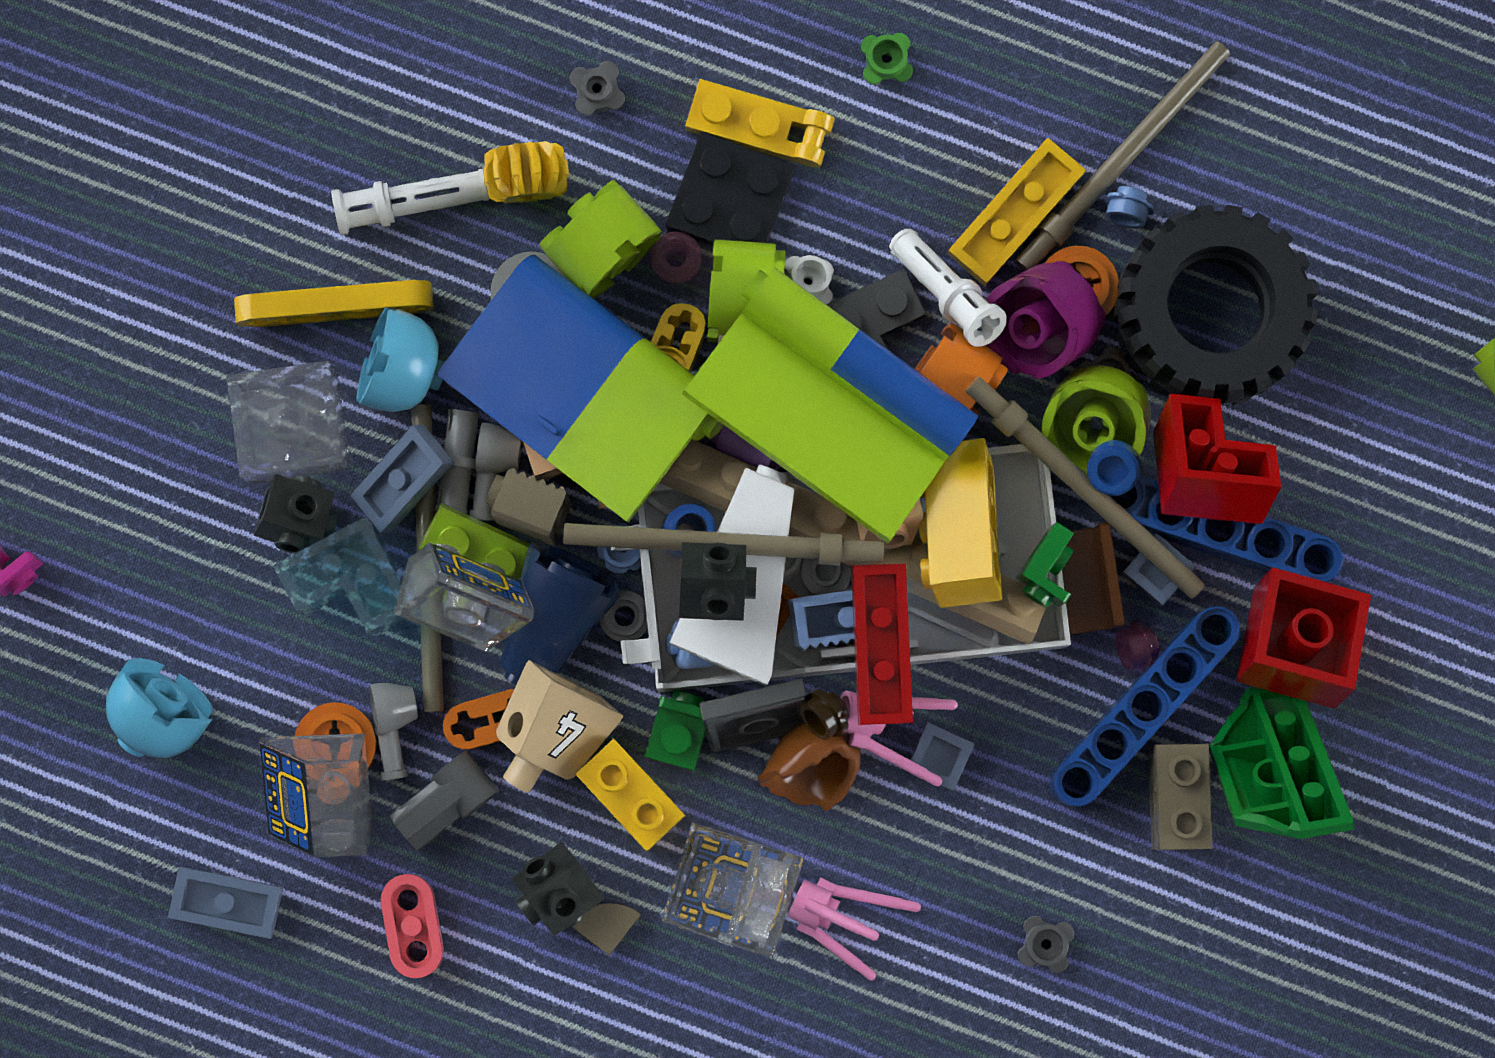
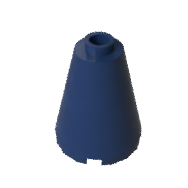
M533 541L527 550L520 577L533 610L514 602L500 659V665L507 671L504 676L505 679L517 685L528 660L557 673L620 598L624 589L621 582L614 577L609 586L599 579L603 569L554 545L550 546L547 553L541 552L540 541Z

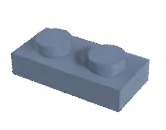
M412 425L350 496L380 533H389L399 525L454 462L424 425Z
M180 866L168 918L271 939L273 938L284 887Z

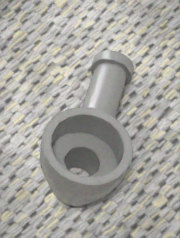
M482 422L479 433L473 508L470 509L469 515L480 520H494L490 515L492 511L491 505L486 504V500L497 473L506 472L512 468L518 469L520 465L522 440L506 428L496 424Z
M393 683L369 684L372 715L379 739L384 770L381 772L382 780L407 777L408 772L403 764L398 729L418 718L413 688Z

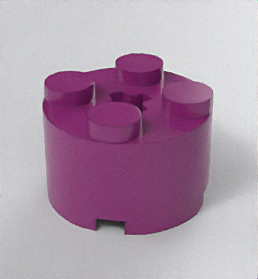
M1057 261L1039 264L1000 284L986 299L989 304H996L1001 307L1007 316L1006 325L1001 334L986 346L1002 357L1000 363L1008 368V371L1016 375L1020 372L1034 376L1032 378L1048 377L1077 360L1093 347L1100 330L1105 325V311L1100 306L1091 285L1069 263Z

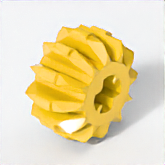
M547 141L514 143L513 145L499 146L484 154V185L487 186L489 198L495 202H504L505 204L512 202H537L538 200L561 196L567 191V178H569L568 160L565 159L563 147L557 143H549Z

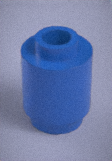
M684 504L675 508L664 518L660 529L677 530L679 525L686 524L694 531L717 532L716 523L711 513L704 507L696 504ZM666 550L671 556L681 559L682 551Z

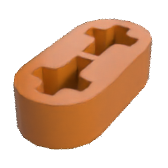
M514 689L467 701L452 707L445 715L443 721V733L447 741L454 747L464 750L477 749L501 742L497 738L496 733L500 722L496 723L494 714L505 711ZM467 712L471 719L487 716L490 724L475 729V739L467 741L466 737L462 734L455 735L453 731V726L460 723V714Z

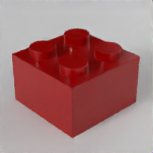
M1271 567L1253 588L1236 682L1329 708H1337L1356 687L1371 595Z

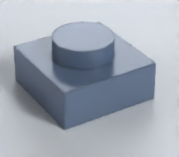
M1157 533L1153 535L1186 567L1193 571L1196 566L1160 535ZM1140 552L1121 573L1160 607L1166 603L1178 588Z
M927 722L910 760L941 777L942 784L940 786L954 791L975 744Z

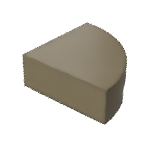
M614 903L599 904L586 912L583 918L572 927L606 954L610 955L640 917L641 913L626 905Z

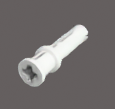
M483 169L388 187L387 182L382 183V181L374 182L373 188L342 193L340 189L331 190L340 235L348 234L350 228L380 223L382 227L391 226L390 223H395V217L489 200L487 188L484 185ZM459 188V192L415 199L417 195ZM400 198H407L406 202L392 204L391 201ZM373 205L370 209L350 212V208Z
M913 229L901 230L893 237L889 246L892 250L890 251L891 254L899 259L917 280L939 300V310L942 316L950 322H957L964 330L963 335L971 345L975 347L985 346L1001 334L1006 325L1007 316L1001 307L996 304H989L982 297L981 288L976 282L971 279H961Z

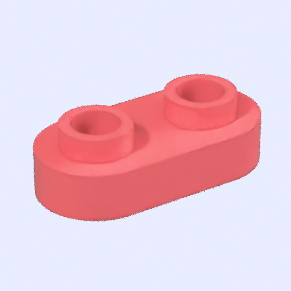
M415 874L396 876L385 885L381 894V908L390 959L400 974L409 978H422L433 973L439 967L444 955L434 891L431 885L421 876ZM405 890H412L418 896V904L412 910L403 908L400 903V896ZM415 941L424 943L427 948V955L422 961H415L409 955V947Z

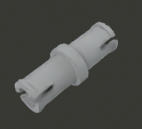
M448 409L444 450L453 460L454 464L440 478L435 511L438 510L442 502L467 514L472 470H476V459L473 457L480 413Z

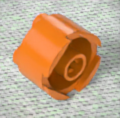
M950 322L940 333L944 337L938 346L934 347L931 345L915 367V370L978 415L980 411L973 407L976 401L965 390L977 376H980L995 390L1006 375L1008 368L1000 363L1002 357L986 345L982 347L971 345L963 335L964 330Z

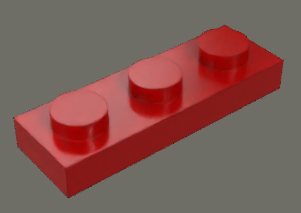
M906 563L851 566L858 725L913 723Z

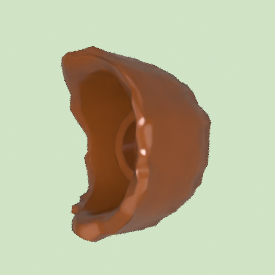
M804 722L798 723L779 741L767 765L757 779L762 787H768L770 793L778 797H786L794 804L802 806L814 804L820 806L823 811H828L844 799L860 769L861 751L859 747L849 745V733H844L840 737L832 736L828 740H822L815 736Z

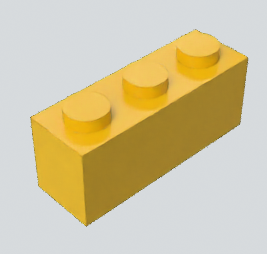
M985 438L965 440L959 444L944 462L920 497L926 499V512H923L922 521L918 525L922 543H928V558H923L920 561L921 578L924 589H932L940 608L1002 600L994 462Z

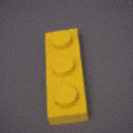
M1047 138L950 247L947 254L982 285L986 286L1081 179L1086 169L1052 140Z

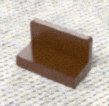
M1101 523L1094 528L1072 530L1071 532L1074 535L1066 546L1074 551L1062 569L1064 590L1071 594L1066 602L1070 635L1118 629L1124 625V615L1110 524Z

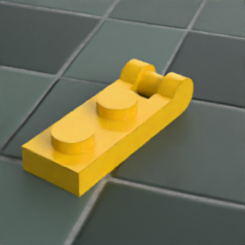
M699 79L685 130L699 135L702 131L757 152L805 166L820 168L825 151L821 149L825 134H831L835 118L822 111L806 110ZM792 126L805 129L802 143L788 141Z

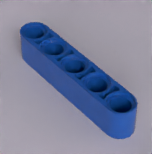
M1139 475L1137 483L1130 490L1132 495L1130 507L1124 509L1152 535L1157 533L1163 539L1265 573L1271 567L1327 582L1334 578L1342 567L1343 555L1335 541L1326 536L1268 517L1265 518L1263 524L1226 521L1229 527V536L1224 542L1214 541L1207 535L1205 530L1206 518L1180 516L1177 525H1166L1158 519L1156 514V505L1160 501L1158 481ZM1258 532H1267L1276 539L1278 548L1273 558H1265L1256 551L1254 541ZM1308 548H1315L1325 556L1326 568L1321 575L1313 574L1305 567L1303 560Z
M1214 606L1200 611L1186 623L1056 766L1050 776L1049 785L1052 795L1058 802L1066 806L1076 807L1089 804L1096 799L1236 644L1240 635V625L1233 612L1225 607ZM1208 617L1216 618L1224 626L1225 637L1219 645H1212L1202 637L1201 625ZM1173 655H1180L1190 663L1191 674L1185 683H1177L1167 674V662ZM1140 692L1149 694L1156 701V714L1149 722L1141 721L1132 711V700ZM1105 730L1115 732L1122 740V751L1114 760L1104 758L1097 748V739ZM1071 768L1084 772L1088 780V788L1080 798H1072L1063 790L1062 778Z

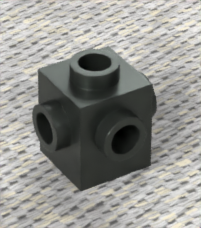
M275 474L266 488L253 536L275 542V546L278 549L287 553L298 555L304 554L305 551L313 553L322 539L330 540L338 518V511L331 509L335 492L324 489L323 485L313 478L296 476L291 479Z
M682 542L679 618L744 621L745 599H755L757 574V567H746V545Z
M562 841L544 855L531 859L526 863L521 872L511 878L523 894L515 901L533 926L542 920L553 936H556L565 928L577 924L586 912L604 900V897L583 867Z

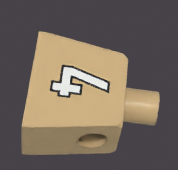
M528 660L496 730L497 738L516 755L504 773L503 778L514 787L526 793L531 791L544 769L566 780L574 778L575 774L586 764L620 723L623 715L599 694Z

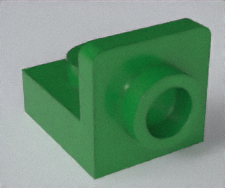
M1058 522L1049 526L1016 576L1017 580L1025 584L1022 593L1045 608H1048L1051 603L1060 607L1066 604L1071 596L1069 592L1046 578L1049 572L1057 576L1074 551L1066 546L1074 533Z
M674 690L672 699L660 697L659 708L645 753L646 758L695 771L706 733L699 703H703L704 698Z

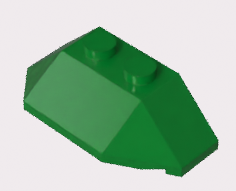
M1257 687L1247 688L1240 698V704L1227 718L1210 745V756L1235 826L1286 839H1304L1354 830V820L1307 702Z

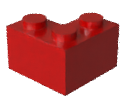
M1170 394L1153 430L1161 513L1263 524L1282 487L1276 445L1225 440L1220 399Z

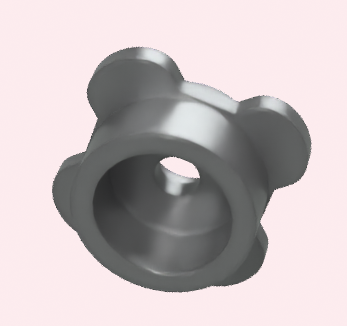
M604 61L599 67L587 70L583 67H577L571 72L570 83L577 90L578 100L575 106L580 114L591 116L594 112H604L609 109L618 110L622 107L625 96L618 89L616 78L619 75V69L616 64ZM596 84L602 86V90L599 93H595L592 90Z
M1039 916L1029 917L1023 925L1026 938L1024 946L1018 951L1019 961L1026 967L1038 964L1048 966L1054 973L1064 971L1069 964L1066 956L1069 948L1068 942L1074 938L1072 926L1066 922H1060L1057 925L1045 923ZM1048 939L1051 942L1049 949L1042 948L1041 942Z

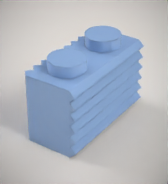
M852 590L788 600L794 647L799 651L806 650L807 648L816 649L817 646L823 648L827 647V645L830 647L837 646L838 643L840 645L847 644L848 642L854 643Z

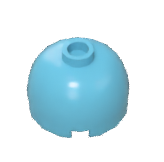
M385 307L379 316L370 339L374 344L369 358H364L356 398L359 404L368 408L397 412L411 409L421 403L428 389L436 391L439 389L443 379L436 374L446 361L438 359V340L433 329L422 319L405 311Z
M143 658L128 660L113 681L106 696L108 722L118 737V743L128 753L138 757L144 755L156 758L176 756L190 749L205 731L212 720L208 719L213 712L212 705L204 693L189 679L179 673L175 683L169 677L160 674L165 665Z

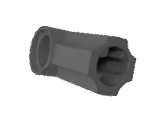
M468 750L442 767L432 776L431 780L433 782L390 815L398 830L416 851L429 844L460 817L465 819L499 792V789Z

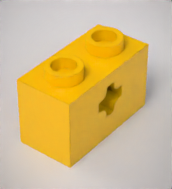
M615 739L611 740L575 774L646 851H649L686 816Z

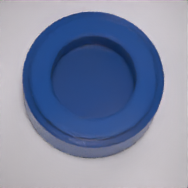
M1117 440L1106 441L1093 450L1087 465V475L1093 487L1101 493L1113 496L1121 495L1131 490L1137 483L1141 471V461L1136 450L1129 444Z

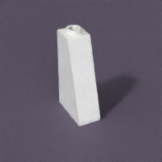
M758 465L756 472L745 468L718 532L788 536L794 488L785 485L787 476L764 465ZM746 555V567H757L756 597L755 599H745L744 621L680 618L670 640V645L767 686L772 675L786 557Z

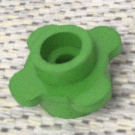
M903 33L887 34L879 37L869 35L865 37L861 43V51L866 55L867 64L863 71L864 79L872 85H877L882 80L895 79L900 83L908 81L913 73V68L907 59V50L910 48L909 38ZM890 55L892 60L889 63H885L882 61V57Z

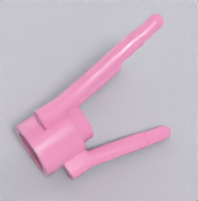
M844 691L841 694L840 698L846 704L849 712L847 717L849 728L845 733H849L848 743L850 746L866 749L934 786L942 784V778L872 740V734H881L886 724L858 725L857 693ZM912 697L913 709L955 710L958 707V703L955 700Z
M821 877L817 885L804 880L788 914L789 918L799 922L797 930L813 937L868 980H874L876 973L818 927L820 926L828 930L831 922L872 941H876L879 938V933L876 930L837 912L840 901L832 898V896L912 912L920 911L921 905L918 902L836 885Z

